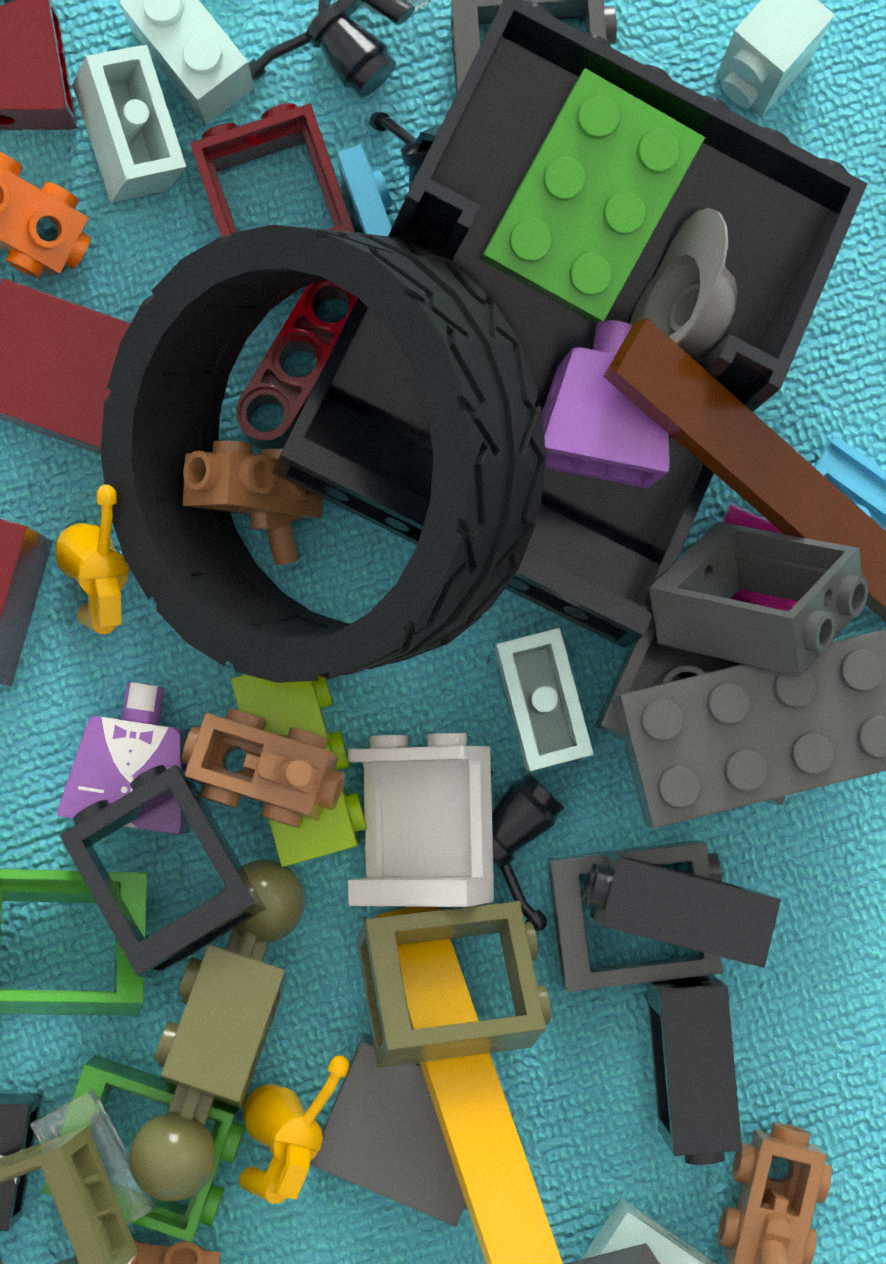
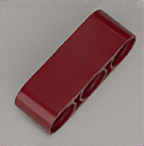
M327 279L308 285L238 401L236 407L237 421L247 440L256 448L281 449L285 446L358 299L357 296ZM329 298L343 300L350 307L348 314L336 323H326L315 316L317 307ZM297 351L312 353L317 358L315 369L310 374L295 378L283 371L284 363L291 354ZM265 404H274L284 410L282 423L271 432H260L251 425L254 412Z

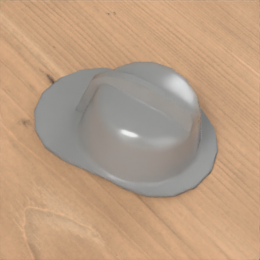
M706 208L696 211L683 223L654 278L647 285L638 300L630 324L633 326L635 322L648 318L691 357L700 356L705 351L711 349L723 337L731 324L736 309L738 290L735 277L725 267L728 231L727 224L721 213Z

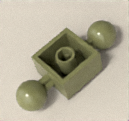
M256 860L242 866L266 909L232 929L226 950L208 944L203 960L191 957L178 995L182 996L181 1003L186 1004L179 1024L168 1021L161 1036L154 1060L158 1061V1065L163 1067L162 1078L168 1085L176 1087L167 1113L150 1119L138 1130L132 1141L129 1153L130 1170L135 1182L146 1194L157 1200L167 1202L185 1200L197 1194L207 1184L216 1163L215 1143L211 1133L205 1126L213 1102L215 1100L241 1110L244 1105L285 987V970L263 963L269 943L279 941L289 935L299 924L305 908V894L300 880L287 866L281 867L279 862Z

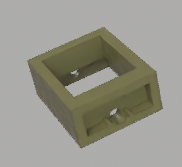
M520 901L365 919L356 942L377 1068L531 1048L546 1030V1025L550 1023L551 1019L550 999L546 987L543 984L537 985L532 962L537 959L538 954L537 936L531 922H524ZM499 933L516 1016L412 1030L397 945Z
M88 1126L0 1158V1183L42 1169L76 1255L54 1264H127L138 1253Z

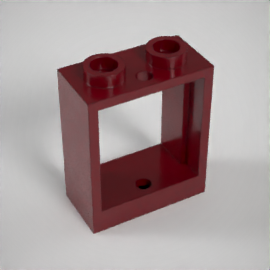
M294 103L280 104L265 111L261 115V120L239 127L235 123L220 124L206 130L201 136L202 139L190 143L221 237L237 232L217 172L303 143L306 145L333 224V228L327 230L355 232L311 103L297 107Z

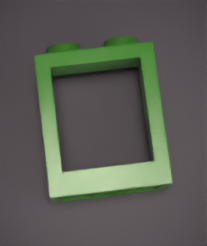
M0 869V937L3 901L96 903L79 871ZM108 872L145 939L147 873ZM115 937L114 991L0 989V1014L139 1016L144 999V977L136 975Z
M95 1055L83 1066L60 1136L88 1126L94 1139L112 1086L170 1105L176 1087L168 1085L160 1076ZM214 1100L208 1119L216 1121L211 1134L216 1147L215 1168L207 1184L197 1194L190 1197L188 1206L177 1202L157 1200L144 1191L110 1180L125 1220L191 1243L201 1223L212 1227L225 1190L223 1187L214 1185L221 1161L233 1164L246 1125L235 1122L239 1109ZM45 1179L41 1192L52 1196Z

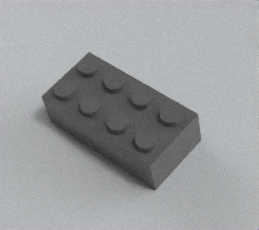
M885 629L832 642L830 648L825 653H821L801 677L742 664L613 697L644 824L650 828H658L886 771Z

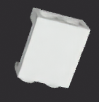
M467 733L427 734L428 747H408V735L369 736L370 749H348V762H362L364 767V811L367 829L365 830L366 878L348 880L349 906L470 907L494 902L490 746H467Z

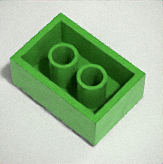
M585 68L573 85L484 249L480 260L594 324L604 322L705 137Z

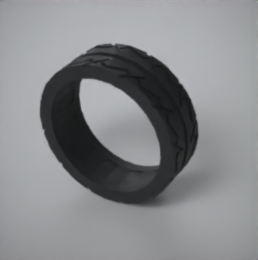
M268 225L233 232L230 235L219 237L182 258L151 290L153 295L142 302L120 341L107 385L111 393L104 401L100 452L104 485L114 487L117 494V503L113 505L112 523L124 559L147 599L154 598L157 603L156 611L190 646L224 667L228 661L234 664L236 672L276 683L318 681V675L327 679H333L366 669L401 662L449 644L482 618V614L494 605L519 570L536 526L533 519L538 514L541 505L546 466V449L541 406L535 407L538 391L521 342L496 304L493 302L491 305H488L485 291L451 260L411 241L407 247L405 243H402V239L397 237L338 230ZM324 279L357 296L390 329L414 370L427 407L433 449L430 505L418 546L397 584L368 614L353 623H344L312 612L283 593L254 561L236 530L230 512L183 506L185 454L194 451L212 452L213 442L219 441L220 411L229 376L247 338L271 309L300 288Z

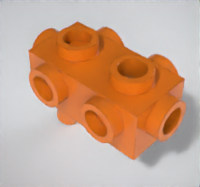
M0 152V248L9 252L5 262L36 279H40L43 272L48 275L60 274L64 265L74 269L83 258L91 240V236L82 232L89 217L75 210L80 200L71 192L51 182L46 181L42 189L30 184L19 177L23 166L13 158ZM42 217L50 219L57 226L58 232L54 240L50 242L41 239L36 231L37 222Z

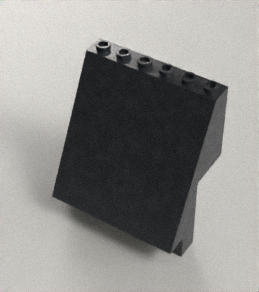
M503 0L406 195L388 236L401 238L402 243H405L407 247L411 241L451 260L485 291L488 305H491L493 302L496 304L521 342L538 391L535 407L541 406L543 411L558 365L572 348L582 347L593 350L597 323L594 324L480 260V257L573 85L586 68L705 137L604 321L614 320L630 324L638 300L647 285L654 278L683 223L696 211L706 208L721 213L727 224L728 231L725 267L735 277L738 290L736 309L731 324L723 337L711 349L698 357L692 358L754 412L778 392L783 385L868 183L849 174L840 163L830 159L819 158L794 145L783 133L772 128L760 127L732 112L721 100L711 96H702L677 83L661 68L642 64L613 49L604 38L593 33H583L553 17L542 5L532 1ZM358 298L278 458L272 474L418 546L430 505L433 469V449L427 407L412 365L390 329ZM670 434L669 472L649 489L545 468L540 510L533 519L536 526L519 570L505 589L623 648L628 647L646 634L653 617L649 587L677 561L714 473Z

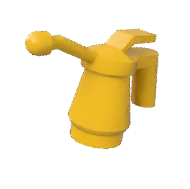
M102 485L96 494L97 504L101 505L100 527L86 523H77L69 526L58 537L55 551L60 570L65 576L77 581L86 594H88V603L79 607L76 615L77 620L80 624L99 634H108L117 625H122L120 590H122L128 580L129 568L124 557L115 549L111 538L113 505L117 503L116 490L110 485Z
M337 1055L332 1058L327 1068L330 1072L328 1079L306 1112L296 1093L286 1087H281L277 1084H266L250 1093L243 1108L247 1132L253 1140L270 1148L273 1157L267 1171L256 1166L248 1167L242 1171L239 1177V1184L242 1189L271 1204L282 1203L286 1198L297 1200L309 1171L310 1161L316 1157L323 1141L322 1129L315 1121V1118L335 1091L340 1078L346 1077L349 1070V1061L346 1057Z

